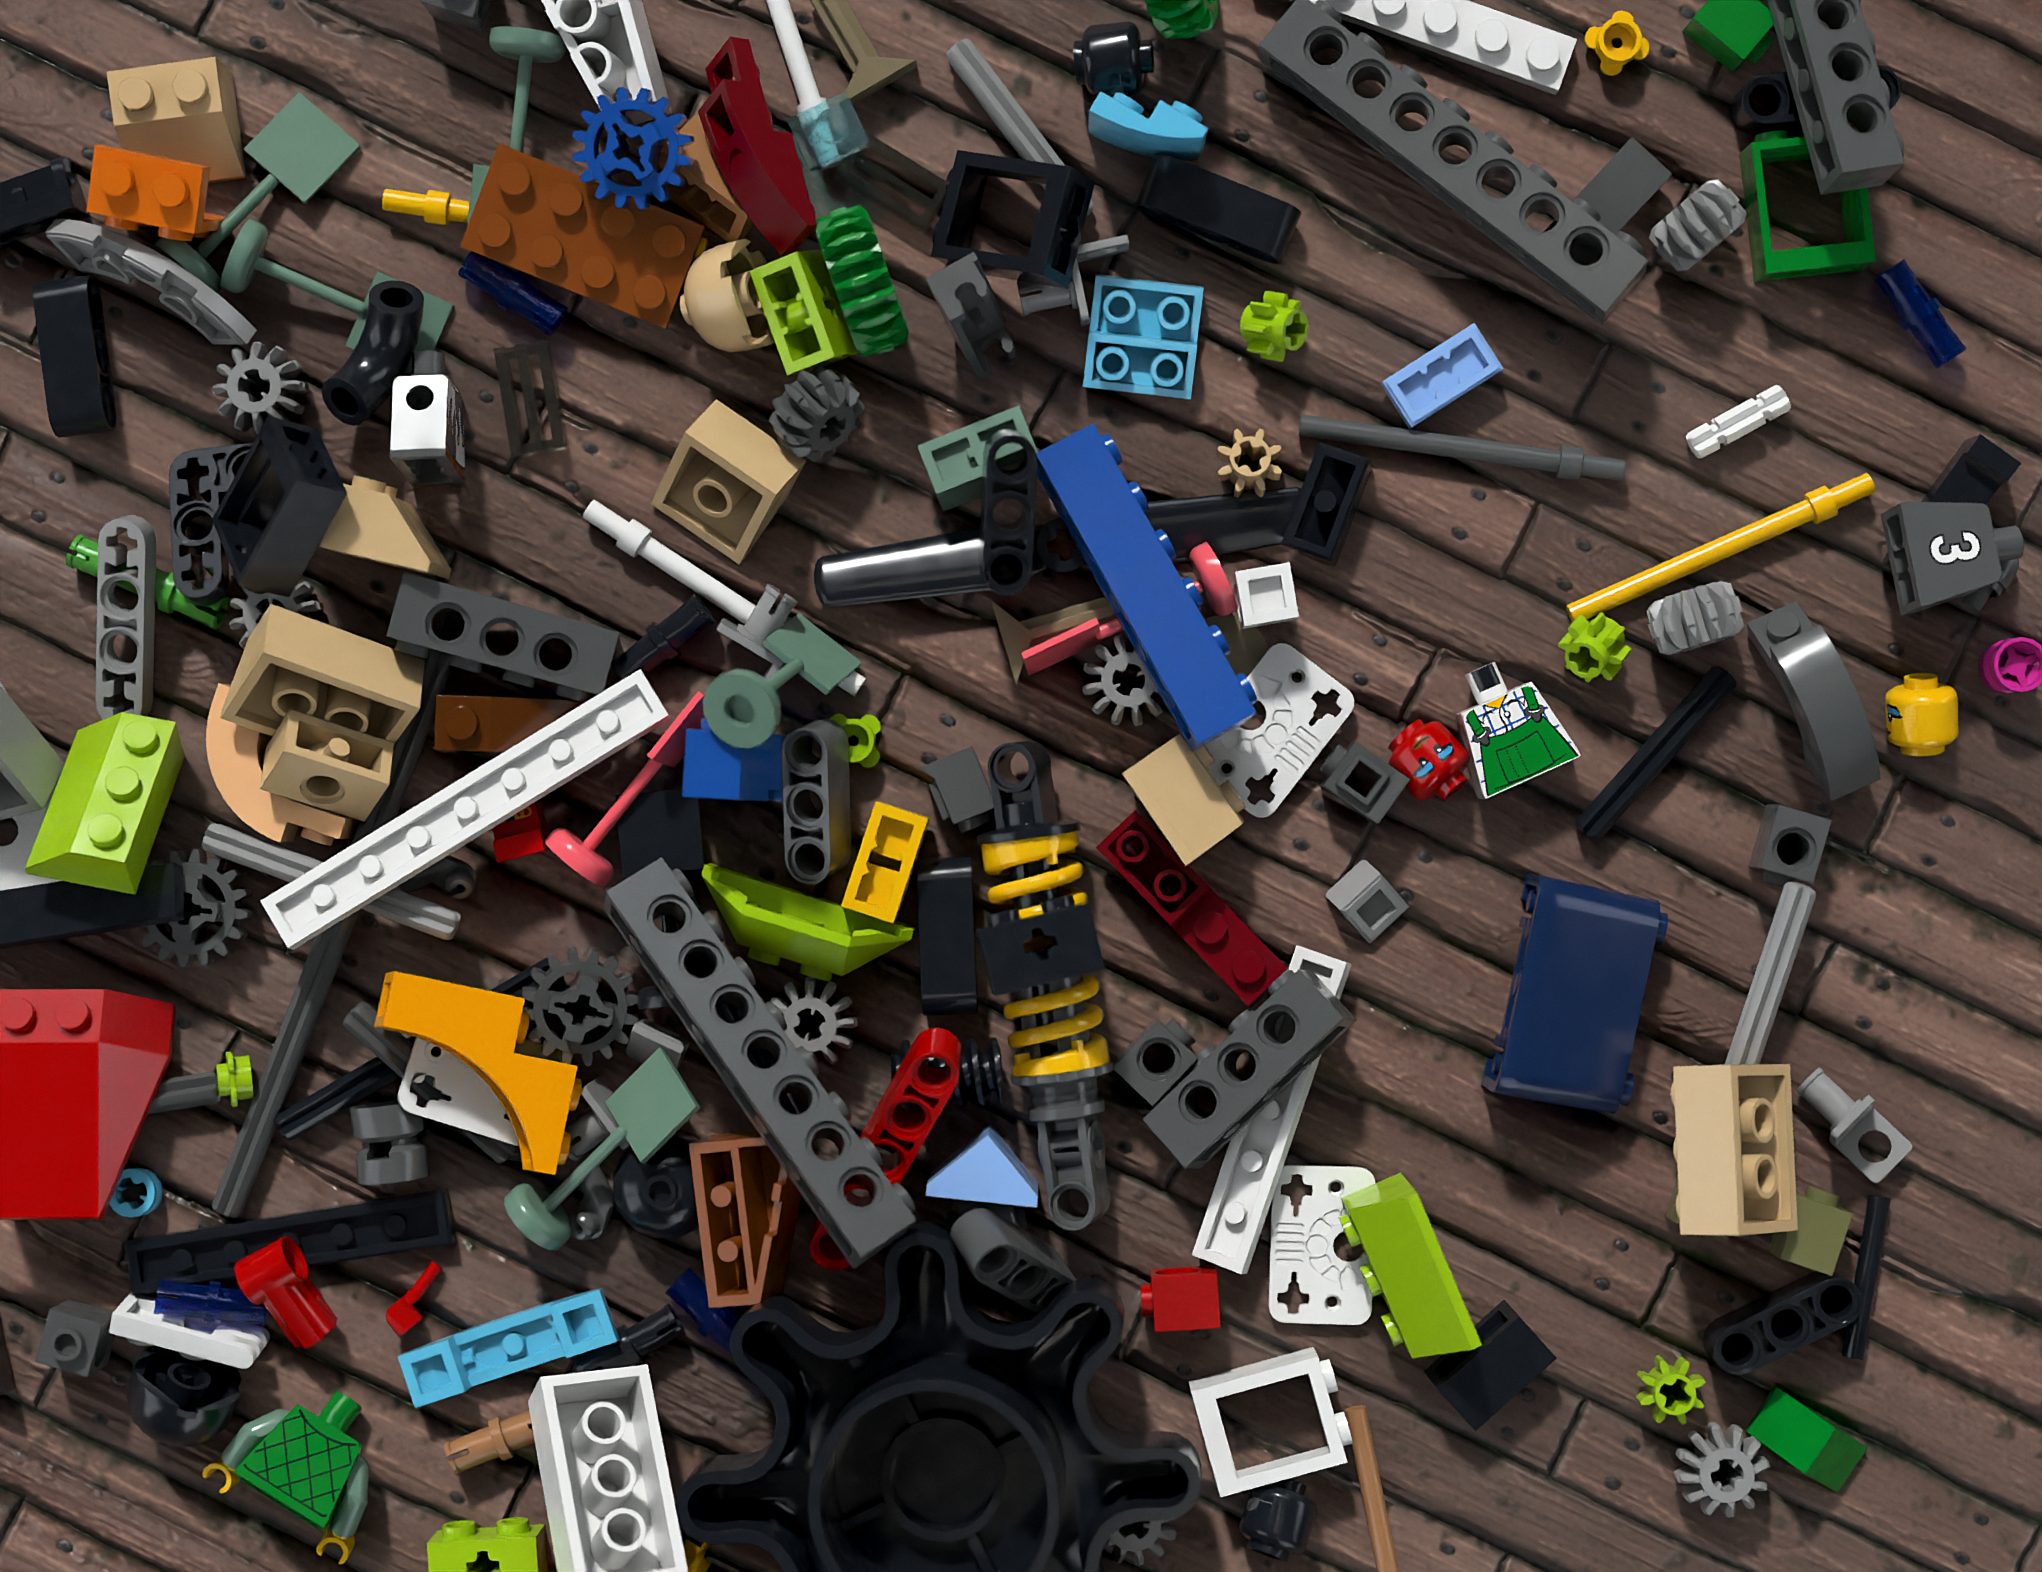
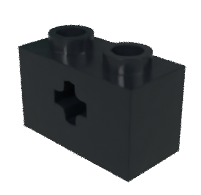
M1072 894L1040 902L1042 909L1040 914L1021 918L1019 909L1016 908L986 916L988 927L976 929L992 995L999 996L1105 969L1089 903L1075 904ZM1038 927L1042 935H1052L1054 941L1053 945L1045 948L1046 957L1038 959L1035 952L1025 951L1023 946L1024 942L1032 939L1031 930Z

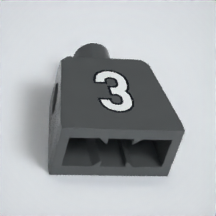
M1902 502L1881 514L1901 616L1910 615L1972 594L2001 581L2002 569L2000 561L2019 559L2024 552V541L2020 529L2017 526L1993 529L1989 508L1983 503Z

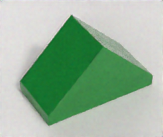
M1777 1386L1773 1387L1745 1429L1747 1433L1754 1436L1758 1441L1805 1475L1837 1493L1868 1449L1865 1445Z

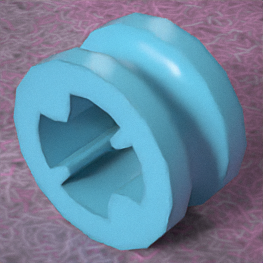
M131 1168L123 1170L109 1204L116 1213L124 1217L133 1218L150 1214L157 1209L162 1201L163 1189L161 1181L156 1174L148 1169ZM130 1178L134 1184L144 1183L146 1186L147 1195L140 1196L144 1200L141 1206L136 1201L126 1202L124 1199L123 1190L130 1189L125 1184Z

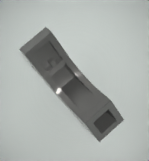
M1797 601L1748 622L1749 638L1775 675L1793 710L1802 737L1805 764L1830 802L1880 780L1877 749L1865 710L1844 663L1822 626L1814 627Z

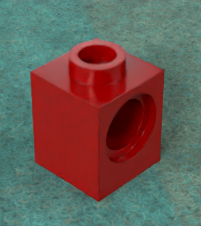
M1215 1265L1150 1269L1151 1284L1140 1285L1142 1318L1153 1317L1155 1332L1221 1328L1218 1279Z

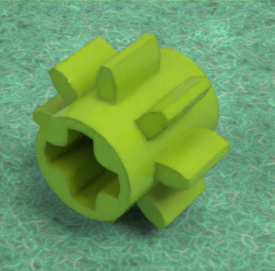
M1274 291L1264 292L1263 303L1251 301L1243 311L1240 320L1241 335L1249 343L1247 351L1260 354L1262 359L1278 362L1284 361L1285 349L1297 351L1305 342L1308 334L1307 316L1302 310H1299L1301 302L1289 299L1286 293Z
M1602 612L1590 622L1581 614L1577 616L1568 627L1569 632L1558 643V647L1566 651L1565 667L1570 669L1575 675L1585 678V681L1588 683L1600 673L1607 680H1612L1622 668L1621 664L1632 652L1631 647L1624 645V626H1620L1613 619L1605 617V614Z
M1656 1355V1367L1651 1369L1649 1373L1645 1371L1637 1372V1375L1645 1382L1646 1391L1640 1392L1635 1396L1636 1400L1641 1405L1655 1403L1652 1410V1418L1656 1422L1661 1423L1666 1415L1670 1414L1674 1415L1684 1425L1686 1424V1412L1692 1407L1701 1409L1704 1407V1404L1696 1397L1695 1388L1703 1386L1706 1383L1705 1379L1700 1374H1692L1686 1377L1689 1361L1682 1356L1672 1366L1668 1365L1662 1357ZM1664 1383L1671 1386L1676 1383L1681 1387L1677 1396L1673 1394L1664 1396L1660 1389Z

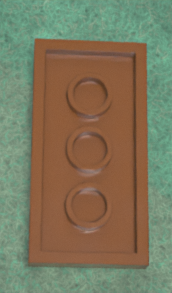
M498 143L460 247L667 329L706 227L651 204L649 209H639L634 197H631L626 209L618 208L615 204L616 193L614 192L605 200L595 197L597 188L600 185L599 183H582L580 175Z

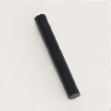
M1868 1195L1854 1284L1861 1292L1863 1300L1862 1310L1857 1319L1846 1326L1842 1356L1852 1359L1864 1360L1891 1198Z

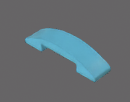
M599 1288L538 1305L458 1332L398 1356V1360L414 1407L418 1408L466 1392L473 1386L564 1356L569 1358L615 1343L620 1339L603 1290Z

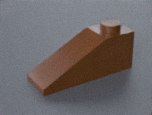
M436 695L434 750L505 752L585 702L559 699Z

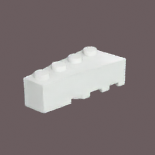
M541 0L550 21L565 42L573 62L597 105L596 97L601 94L607 96L613 103L617 102V90L620 87L628 88L633 100H636L641 88L651 90L652 105L662 97L668 98L642 0ZM671 106L667 113L668 115L672 114ZM643 111L625 112L634 125L655 119Z

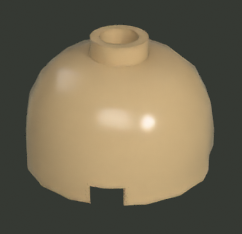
M746 238L718 245L704 251L691 265L685 279L684 294L680 298L681 312L687 324L693 325L700 337L708 344L728 352L748 351L768 346L775 342L749 272L767 264V261L760 250L754 252L747 250L746 246L751 241Z

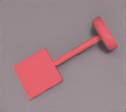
M1207 542L1196 546L1191 550L1189 559L1197 580L1193 583L1199 593H1203L1211 609L1219 616H1226L1237 611L1238 606L1234 593L1212 548ZM1094 618L1021 652L1025 670L1028 676L1102 642V639L1122 631L1123 628L1117 618L1099 626L1097 618Z
M698 691L647 754L650 758L649 761L585 840L566 828L554 829L544 840L546 845L562 861L597 886L604 888L614 875L613 866L596 849L597 846L664 764L675 768L685 756L686 729H701V718H705L703 708L704 693Z

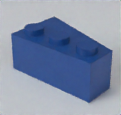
M701 718V729H686L682 797L783 801L782 745L787 736L772 734L761 745L749 749L733 747L720 740L710 729L706 718ZM809 737V747L812 751L813 738Z

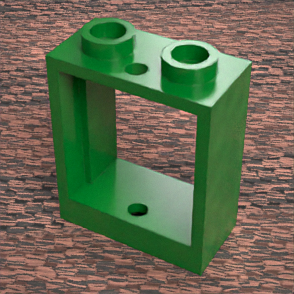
M1786 130L1770 131L1756 135L1755 142L1750 143L1739 154L1754 283L1860 271L1876 262L1868 188L1839 192L1845 243L1772 251L1763 164L1811 158L1805 136L1789 138L1788 131Z

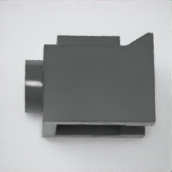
M1352 741L1346 749L1338 744L1320 768V771L1327 775L1320 786L1374 824H1379L1410 780L1356 741ZM1359 761L1380 775V778L1366 797H1363L1344 783Z
M972 746L921 767L924 772L936 781L929 784V787L943 820L951 817L953 825L957 823L961 833L991 821L987 811L994 808L992 792Z

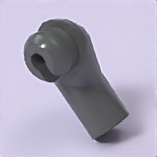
M448 855L399 886L403 892L409 894L432 883L450 892V897L464 899L473 893L477 877L475 871L467 862Z
M581 1164L570 1169L573 1173ZM600 1166L579 1185L584 1195L576 1214L571 1216L569 1220L572 1229L571 1234L577 1240L587 1241L598 1238L607 1229L616 1205L613 1190Z

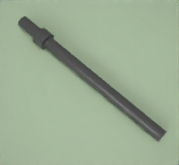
M1301 414L1298 436L1552 471L1556 472V478L1577 481L1580 475L1623 481L1626 469V460L1584 454V449L1561 445L1559 450L1304 414Z

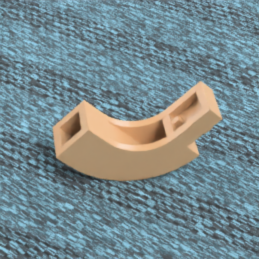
M218 683L208 715L206 749L213 779L222 797L233 812L255 831L280 843L293 842L298 826L303 827L300 834L301 837L324 845L332 846L334 838L351 839L357 819L260 789L266 746L272 736L221 719V710L231 684Z

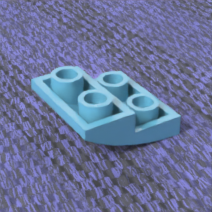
M1100 91L1089 110L1088 133L1123 150L1149 157H1154L1155 154H1165L1180 160H1198L1203 151L1208 128L1201 124L1203 117L1197 111L1181 102L1174 101L1173 105L1170 106L1160 100L1148 119L1141 115L1144 108L1128 96L1116 92L1112 98Z
M1096 274L1083 387L1191 399L1204 287Z

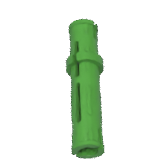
M80 534L69 547V549L79 553L76 556L67 553L66 566L79 569L97 577L98 543ZM127 562L117 565L116 570H138V566L127 567ZM156 568L155 602L159 610L169 614L178 611L206 623L214 629L221 626L227 615L219 611L221 608L229 610L230 597L224 596L216 604L207 607L196 606L188 602L175 587L173 571L167 573ZM120 580L116 584V586L138 594L136 588L130 582ZM193 584L198 590L203 589V587Z

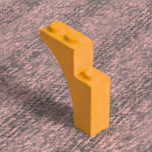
M396 971L386 973L374 1027L414 1036L432 1043L451 1053L469 1066L485 1081L506 1111L516 1134L523 1170L555 1175L557 1165H564L568 1157L571 1136L570 1133L564 1131L568 1111H575L578 1106L582 1081L576 1078L578 1068L576 1065L514 1053L515 1044H522L528 1030L529 1012L523 1011L525 998Z

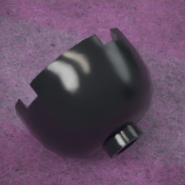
M678 1130L646 1163L639 1161L631 1146L620 1156L613 1174L614 1201L622 1218L636 1231L653 1238H679L699 1229L689 1144L700 1140L699 1137Z
M155 1345L150 1346L139 1354L128 1384L127 1400L132 1420L143 1433L165 1446L190 1447L206 1443L227 1427L235 1412L242 1392L239 1391L242 1381L240 1372L230 1365L207 1359L201 1361L190 1360L182 1357L178 1351Z

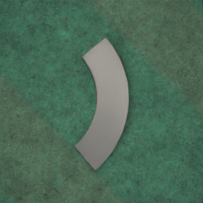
M55 219L45 231L51 242L79 271L99 273L127 284L133 278H136L162 292L159 296L160 302L183 317L213 345L247 344L257 331L242 314L212 288L172 260L136 240L98 225L71 219Z

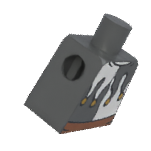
M422 350L412 353V376H398L393 380L390 459L411 486L465 484L462 395L450 376L445 375V355L438 351Z

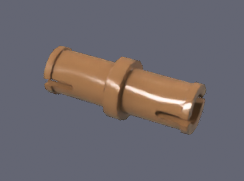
M525 1411L505 1420H502L500 1416L488 1421V1426L452 1441H445L443 1444L446 1457L469 1450V1454L448 1462L454 1475H459L465 1470L498 1457L503 1461L514 1457V1451L535 1443L530 1411Z

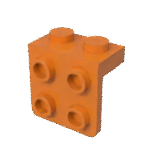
M103 144L94 146L86 212L104 215V225L125 230H138L139 226L159 227L158 236L190 242L192 237L206 239L211 231L218 230L219 225L226 218L204 212L210 166Z

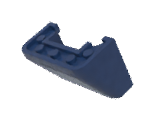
M1526 873L1521 899L1527 900L1526 912L1532 913V917L1521 916L1519 927L1523 928L1501 1033L1496 1034L1494 1045L1503 1049V1052H1496L1493 1059H1486L1481 1085L1494 1093L1615 1114L1619 1105L1627 1106L1631 1099L1634 1075L1627 1072L1654 945L1661 946L1664 941L1668 926V914L1660 912V902L1658 900Z

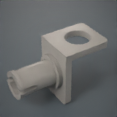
M1128 235L1079 245L1068 289L1016 281L1023 315L1026 316L1029 313L1071 304L1072 309H1077L1081 327L1089 326L1090 317L1078 262L1127 252L1129 249Z
M770 584L766 585L763 595L745 625L738 624L737 626L722 618L717 627V630L771 662L763 676L766 680L779 671L784 662L765 648L762 643L784 624L791 610L798 603L794 598L785 593L775 611H770L781 591Z
M1820 1067L1796 1090L1799 1096L1808 1101L1832 1124L1829 1129L1831 1131L1829 1142L1871 1182L1879 1183L1912 1150L1911 1142L1874 1109L1875 1100L1870 1095L1866 1096L1863 1100L1858 1099L1855 1102ZM1867 1132H1881L1890 1140L1891 1153L1882 1162H1869L1859 1153V1140Z
M600 1076L581 1089V1094L591 1109L567 1126L564 1131L570 1133L571 1140L577 1136L581 1137V1140L569 1149L568 1157L574 1161L580 1160L585 1153L606 1139L619 1127L604 1103L613 1092ZM625 1139L619 1146L623 1150L630 1144Z

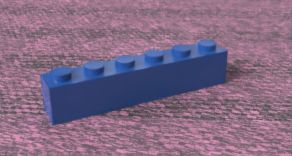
M1094 423L1037 452V476L1191 751L1193 752L1248 722L1256 713L1252 705L1257 702L1255 691L1247 677L1242 672L1235 675L1225 656L1230 654V649L1225 637L1215 624L1208 627L1198 609L1203 606L1198 589L1188 576L1181 579L1171 561L1176 558L1172 543L1162 529L1154 531L1147 519L1145 512L1149 510L1148 502L1135 481L1128 484L1118 467L1122 463V457L1109 434L1101 436Z

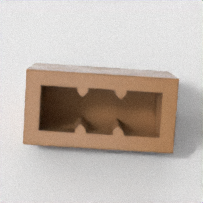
M696 113L679 130L680 134L694 136V143L682 147V155L692 158L694 164L693 166H680L677 171L686 182L683 187L671 183L666 186L670 200L728 243L741 240L755 224L743 210L728 186L706 139L700 117ZM668 143L660 151L658 164L662 170L668 158Z

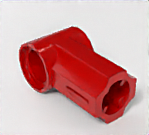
M284 1236L235 1263L236 1280L243 1294L253 1304L260 1305L263 1303L295 1348L304 1347L306 1349L320 1342L328 1332L335 1328L338 1318L309 1279V1269L304 1254L290 1237Z

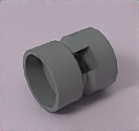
M417 1098L416 1105L422 1107V1099ZM398 1100L375 1102L350 1108L353 1138L362 1142L363 1147L355 1154L359 1185L397 1183L420 1179L430 1175L427 1145L418 1141L417 1135L425 1129L424 1117L403 1110Z

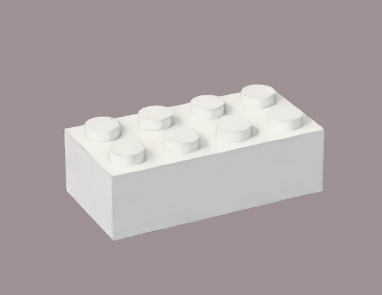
M648 1364L540 1377L528 1400L557 1572H688Z

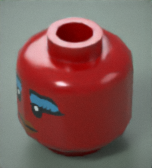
M1420 719L1416 720L1401 731L1388 747L1392 752L1388 764L1410 779L1405 788L1413 797L1420 801L1429 800L1436 795L1442 801H1445L1458 792L1468 780L1463 775V771L1469 763L1470 755L1453 734L1439 721L1424 724Z

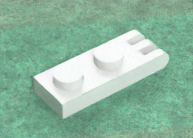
M132 1292L112 1313L109 1333L126 1337L134 1345H155L178 1351L182 1357L190 1360L201 1361L207 1359L241 1369L249 1368L270 1340L269 1332L264 1327L142 1294L132 1295Z

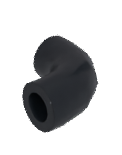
M391 280L381 282L373 286L369 291L367 316L359 341L347 361L333 376L324 382L322 387L323 400L328 410L341 422L351 426L363 423L392 394L394 378L403 376L412 358V353H414L418 343L423 318L424 296L414 285L403 281Z

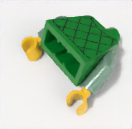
M335 1391L319 1416L298 1404L291 1411L276 1409L244 1424L222 1452V1456L204 1468L202 1476L204 1479H207L217 1469H220L226 1476V1484L220 1489L219 1493L227 1492L241 1481L320 1532L325 1533L317 1546V1554L321 1556L328 1543H337L343 1550V1555L339 1560V1564H343L354 1548V1534L368 1504L369 1465L360 1456L362 1445L346 1435L362 1407L346 1395Z

